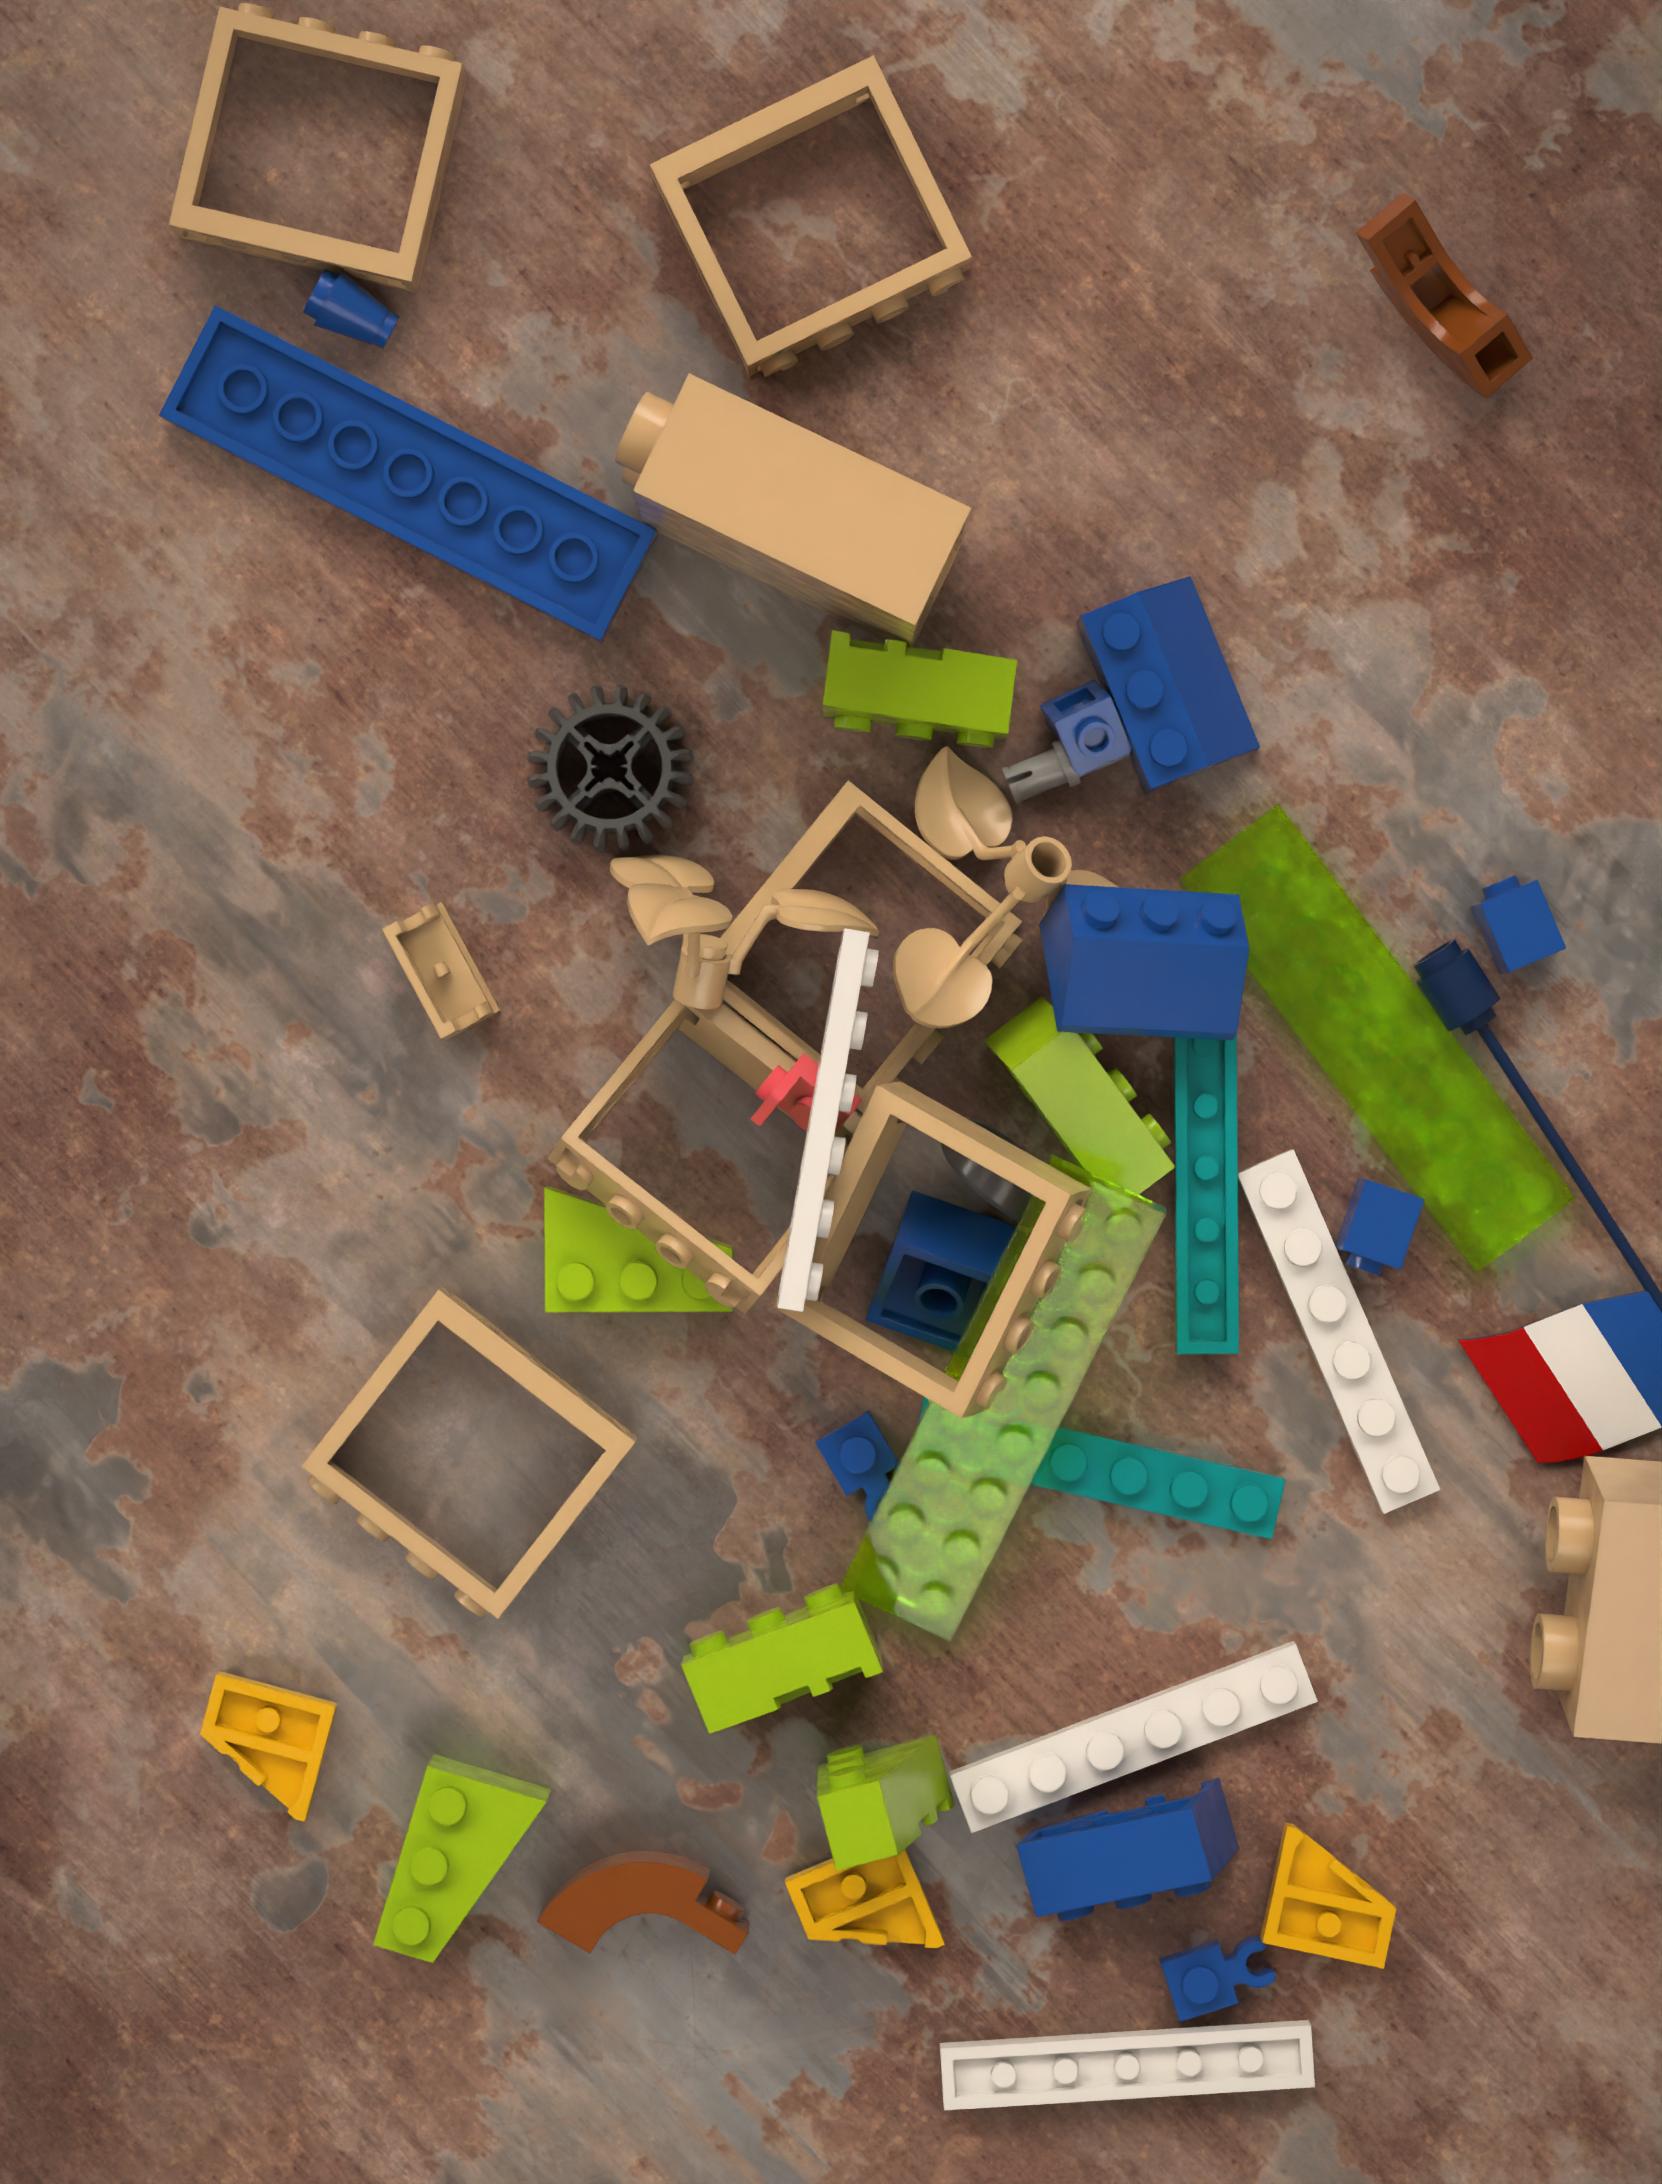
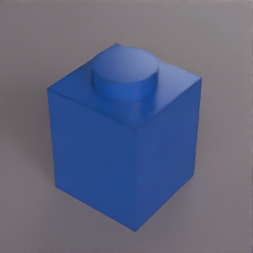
M1513 875L1482 888L1486 900L1471 906L1499 974L1510 973L1566 949L1538 880L1520 885L1517 875Z
M1358 1178L1335 1243L1336 1248L1349 1252L1346 1265L1381 1276L1385 1265L1401 1270L1425 1199L1368 1179Z

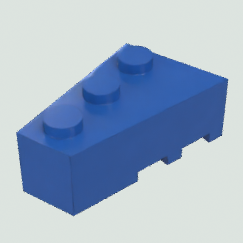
M1220 1778L1201 1782L1202 1790L1195 1796L1166 1802L1162 1793L1145 1798L1146 1806L1111 1814L1105 1809L1031 1830L1016 1847L1036 1917L1057 1913L1059 1921H1069L1094 1912V1905L1115 1901L1117 1909H1127L1151 1901L1152 1893L1173 1889L1176 1897H1186L1208 1890L1211 1887L1210 1881L1214 1880L1239 1849Z

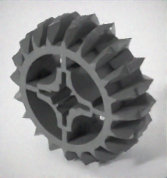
M596 685L591 688L593 706L584 708L581 698L577 693H572L568 696V701L576 713L570 718L566 719L562 712L555 707L549 710V717L560 728L555 735L544 728H537L535 730V738L549 745L547 753L530 751L528 752L527 760L534 765L546 766V773L534 774L528 777L527 781L530 788L540 789L549 787L550 793L540 797L535 802V806L540 812L548 811L556 805L561 809L550 822V827L557 832L563 829L572 820L576 823L570 836V841L573 844L580 845L584 841L587 831L591 830L595 832L593 840L595 851L604 852L607 846L608 834H616L619 850L626 852L630 850V840L627 832L637 829L641 840L645 844L653 842L654 838L646 823L655 818L660 826L666 830L673 826V821L662 809L666 803L676 809H685L687 800L681 795L673 793L672 789L674 784L685 787L692 786L694 777L687 772H677L676 764L688 763L694 759L691 749L683 748L673 751L671 745L682 740L686 736V731L682 725L675 726L666 732L662 730L661 727L672 715L671 710L667 706L659 708L650 717L645 714L652 699L649 693L642 692L637 697L634 707L626 705L628 700V689L626 686L618 685L614 693V703H605L603 689L600 685ZM604 719H620L638 725L631 735L627 734L619 742L610 745L598 742L583 729L593 722ZM652 739L657 743L662 758L661 779L653 796L636 780L634 775L635 762ZM570 742L586 758L587 772L583 780L577 785L578 789L568 799L561 782L560 765L564 750ZM588 747L594 748L601 756L605 755L611 760L616 759L619 755H624L627 764L620 767L623 771L627 772L624 777L634 787V790L630 791L620 781L617 783L610 777L602 783L598 782L594 773L601 772L598 766H595L597 760L587 750ZM612 792L625 796L639 809L629 816L618 819H601L583 813L584 809L591 802L595 803L604 794Z

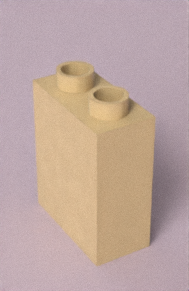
M690 373L674 404L650 392H646L643 395L626 427L615 456V462L624 466L621 481L634 487L633 493L643 523L656 529L657 533L884 641L891 639L907 642L906 647L914 646L963 544L971 507Z
M1584 1456L1579 1498L1554 1496L1550 1501L1545 1530L1547 1570L1554 1573L1569 1574L1564 1615L1538 1613L1535 1618L1530 1649L1532 1685L1534 1689L1557 1691L1573 1737L1662 1744V1462Z

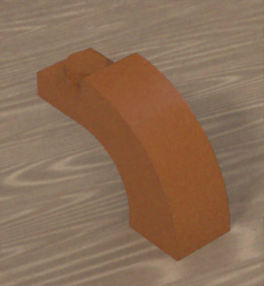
M1405 193L1400 194L1355 233L1375 265L1370 272L1400 315L1427 347L1457 377L1484 398L1489 397L1533 359L1508 314L1494 306L1481 295L1453 263L1415 199Z
M659 1851L620 1853L587 1865L560 1885L541 1909L537 1920L541 1925L591 1954L603 1934L613 1925L628 1917L640 1914H660L674 1918L735 1955L749 1934L750 1921L742 1917L745 1909L732 1898L718 1891H713L710 1897L701 1892L708 1881L710 1868L681 1855Z

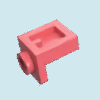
M805 1053L802 1054L789 1072L780 1065H777L755 1092V1095L764 1102L750 1120L760 1127L776 1106H779L793 1118L800 1128L807 1131L819 1065ZM854 1094L850 1113L838 1111L835 1133L863 1101Z

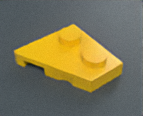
M219 1671L214 1679L200 1735L221 1754H227L237 1762L240 1770L257 1786L261 1784L289 1809L287 1812L293 1818L305 1822L310 1811L338 1703Z
M1285 1822L1260 1936L1262 1943L1384 1969L1397 1909L1395 1905L1296 1825Z
M907 1849L896 1856L836 1871L834 1860L831 1858L785 1878L786 1887L808 1940L838 1942L841 1939L859 1940L865 1944L887 1945V1942L925 1944V1948H939L945 1945L943 1935Z

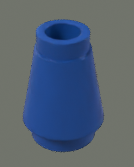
M326 268L303 310L304 314L316 320L314 323L316 327L368 344L373 343L382 349L386 345L400 317L390 311L386 305L345 272L341 271L338 276Z

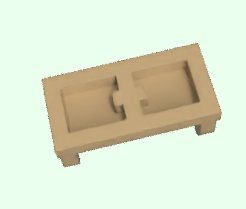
M443 902L437 905L432 903L424 906L417 914L403 921H395L382 928L384 935L441 1039L447 1040L501 1011Z

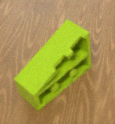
M832 630L823 698V717L835 718V729L870 733L871 723L896 726L895 736L915 740H932L933 730L957 733V744L981 748H993L994 738H1007L1017 660L941 648L939 651L906 647L907 642L886 639L884 644L850 640L851 633Z
M1042 996L983 1040L994 1056L996 1055L1019 1084V1089L1029 1102L1034 1104L1053 1130L1054 1135L1098 1193L1115 1212L1175 1168L1163 1150L1171 1143L1166 1133L1151 1114L1148 1113L1142 1119L1139 1118L1129 1104L1131 1100L1137 1097L1134 1089L1115 1066L1106 1072L1094 1056L1103 1048L1093 1033L1057 1032L1053 1006Z
M551 1186L544 1187L545 1313L733 1312L734 1308L726 1307L711 1297L705 1288V1283L688 1269H680L666 1262L658 1254L655 1243L637 1229H627L618 1224L608 1214L605 1204ZM705 1237L734 1260V1246Z
M837 1583L823 1587L804 1597L806 1607L786 1615L783 1614L781 1607H776L748 1619L746 1622L749 1630L726 1638L724 1631L720 1630L703 1636L689 1644L692 1653L683 1656L681 1666L709 1734L776 1711L781 1708V1704L810 1692L813 1697L829 1692L833 1689L832 1683L863 1671L865 1678L883 1672L881 1652L854 1587L842 1592Z
M936 1734L867 1753L863 1752L862 1745L841 1748L826 1755L828 1763L817 1765V1799L836 1871L899 1855L922 1835L919 1826L921 1820L924 1826L933 1825L938 1821V1811H948L955 1806Z
M434 1754L425 1771L373 1945L433 1963L544 1807L552 1789Z

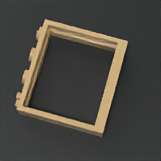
M240 3L238 11L219 7L170 216L169 226L178 238L319 271H324L326 268L337 275L343 271L353 279L418 294L468 79L463 63L456 62V55L452 52L434 46H420L419 53L396 48L395 40L374 32L361 31L359 32L358 39L336 34L333 25L314 18L300 17L298 25L274 19L275 13L254 4ZM238 37L438 84L399 253L199 206Z
M874 55L650 164L654 183L749 377L760 371L763 372L765 377L779 370L783 372L798 362L795 354L817 343L821 351L835 347L854 335L852 326L871 317H874L877 324L888 321L905 312L910 307L907 302L908 299L928 289L932 296L948 292L949 287L965 280L962 273L969 270L971 266V253ZM871 99L944 250L756 341L683 190Z
M848 780L720 939L727 943L726 952L733 955L761 909L765 905L772 904L773 893L779 890L795 889L855 814L982 918L986 919L1000 903ZM1009 911L986 935L970 956L978 959L986 966L991 962L1000 969L1022 942V939L1013 933L1022 921ZM728 979L726 980L723 994L725 1002L798 1060L805 1053L819 1065L820 1054ZM916 1022L865 1086L861 1088L857 1084L855 1085L854 1094L863 1100L857 1109L864 1114L877 1085L901 1081L897 1075L910 1059L913 1058L922 1065L945 1036L936 1028L927 1027Z
M674 1000L563 1134L548 1159L556 1165L558 1174L565 1182L578 1190L587 1189L606 1205L608 1214L618 1224L627 1229H637L654 1242L658 1254L666 1262L680 1269H688L705 1283L707 1292L717 1302L729 1308L736 1307L745 1314L783 1268L790 1226L753 1274H751L585 1143L678 1029L756 1091L777 1065H780L789 1072L797 1062L723 1002L716 1009H697ZM776 1106V1107L779 1108L781 1111H783L786 1115H788V1114H787L784 1110H782L779 1106ZM857 1108L834 1135L846 1138L844 1154L863 1116V1113ZM832 1174L826 1179L824 1196L834 1177Z
M901 1081L877 1085L843 1156L839 1176L834 1175L823 1198L835 1201L829 1237L828 1239L816 1237L812 1262L823 1264L817 1302L805 1300L804 1310L799 1312L776 1308V1298L772 1307L961 1419L984 1411V1409L989 1410L996 1394L1004 1391L1007 1377L1002 1375V1372L1011 1354H1018L1032 1334L1034 1321L1030 1320L1029 1317L1038 1299L1046 1298L1059 1279L1062 1267L1056 1262L1066 1242H1073L1085 1225L1081 1223V1220L1087 1210L1084 1208V1205L1092 1189ZM907 1124L1046 1202L959 1381L823 1302Z
M442 1287L438 1289L301 1467L312 1475L307 1483L318 1494L334 1504H337L342 1498L358 1510L360 1515L356 1521L367 1532L383 1542H386L391 1536L407 1548L409 1552L405 1559L416 1570L432 1580L440 1574L456 1586L458 1590L454 1597L469 1611L481 1618L489 1612L499 1619L631 1449L638 1436L450 1290ZM438 1322H441L605 1450L498 1589L331 1461Z

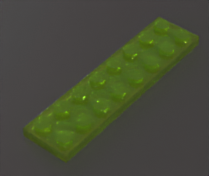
M1279 804L1178 879L1186 891L1239 894L1249 943L1247 972L1414 1194L1425 1199L1424 1207L1473 1272L1478 1273L1576 1199L1452 1033L1447 1031L1434 1009Z
M1051 1154L1047 1162L1048 1165L1092 1189L1084 1205V1208L1087 1210L1081 1220V1223L1085 1225L1073 1242H1066L1056 1262L1062 1267L1059 1279L1046 1298L1038 1299L1029 1317L1030 1320L1034 1321L1032 1334L1018 1354H1011L1002 1372V1375L1007 1377L1004 1391L996 1394L989 1410L984 1409V1411L962 1419L931 1400L929 1401L839 1585L841 1591L848 1593L854 1590L858 1599L951 1641L1166 1216V1207ZM1031 1195L944 1371L945 1374L957 1381L960 1380L1046 1204L1045 1201L1034 1195Z

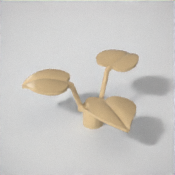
M948 746L942 748L935 755L920 779L915 797V818L918 829L928 845L947 859H960L972 850L976 857L983 861L1012 858L1007 864L1004 873L1005 886L1009 895L960 947L950 934L936 928L916 930L900 943L893 959V977L906 1014L910 1015L913 1021L927 1027L949 1028L963 1024L979 1013L988 1002L992 991L993 978L987 966L969 954L1019 901L1034 903L1041 901L1047 896L1046 907L1049 909L1064 884L1118 887L1096 873L1086 870L1071 871L1072 862L1068 850L1054 838L1038 837L1027 846L1024 841L1017 840L1012 846L998 847L1006 840L1011 830L1013 818L1008 800L994 782L962 761Z
M660 854L614 858L610 863L609 870L611 875L619 883L629 888L627 896L628 910L636 928L648 946L667 937L683 934V943L672 996L679 1003L689 1007L716 1009L721 1006L728 974H740L744 958L765 925L771 920L777 919L783 925L808 931L843 932L845 928L870 933L871 936L878 940L879 931L874 923L846 900L817 890L787 889L773 893L772 904L765 905L761 909L733 955H730L726 952L727 943L724 940L715 936L700 934L726 929L731 926L733 918L730 910L720 902L693 895V893H709L713 891L714 879L705 868L688 859Z

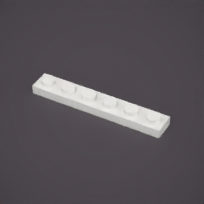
M845 928L841 935L776 1308L803 1312L805 1300L817 1302L823 1264L812 1262L816 1237L827 1239L829 1237L835 1201L823 1199L827 1174L837 1176L840 1174L846 1138L834 1136L838 1111L850 1113L857 1075L845 1073L850 1048L862 1049L868 1016L866 1012L856 1011L860 986L872 988L879 950L867 948L870 935L868 932Z
M1294 1149L1239 1171V1185L1380 1512L1386 1514L1439 1491L1440 1487Z
M1294 1641L954 1769L949 1771V1776L970 1831L974 1833L1318 1701L1297 1645Z
M1309 2020L940 2043L944 2110L1315 2087L1312 2031Z

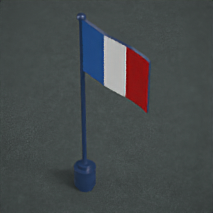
M1452 939L1434 949L1413 965L1420 976L1416 983L1448 1032L1458 1027L1461 1028L1465 1035L1475 1030L1478 1031L1644 1288V1291L1579 1303L1508 1332L1457 1340L1537 1463H1556L1590 1456L1662 1428V1293L1487 1024L1496 1017L1492 1006L1500 1000V996L1469 949L1462 950L1457 941Z

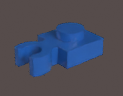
M869 1410L815 1441L846 1496L861 1487L864 1489L867 1495L865 1511L869 1520L876 1527L879 1528L885 1524L882 1515L877 1510V1503L881 1497L893 1495L899 1499L905 1511L912 1508L911 1497L906 1488L897 1482L889 1481L885 1474L899 1466L900 1463Z
M1260 1936L1244 1938L1236 1945L1233 1953L1223 1956L1220 1944L1216 1939L1159 1958L1180 2022L1239 2003L1234 1985L1244 1983L1250 1987L1261 1988L1276 1980L1272 1967H1267L1260 1971H1252L1246 1967L1247 1958L1252 1953L1266 1949L1265 1943H1262Z

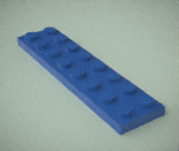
M216 305L159 414L163 420L601 643L658 534L656 529Z

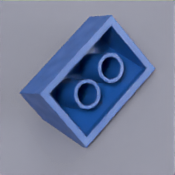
M1191 576L1134 593L1080 615L1076 623L1101 687L1111 696L1132 746V751L1130 752L1131 761L1145 794L1260 748Z
M1070 884L1062 886L1039 924L1057 1032L1233 1040L1238 1029L1249 954V943L1239 894Z
M912 1190L865 1320L971 1358L1031 1232ZM1065 1244L1056 1262L1062 1267L1059 1279L1046 1298L1038 1299L1029 1317L1030 1320L1034 1321L1032 1334L1018 1354H1011L1004 1370L1038 1382L1040 1381L1073 1306L1087 1251Z

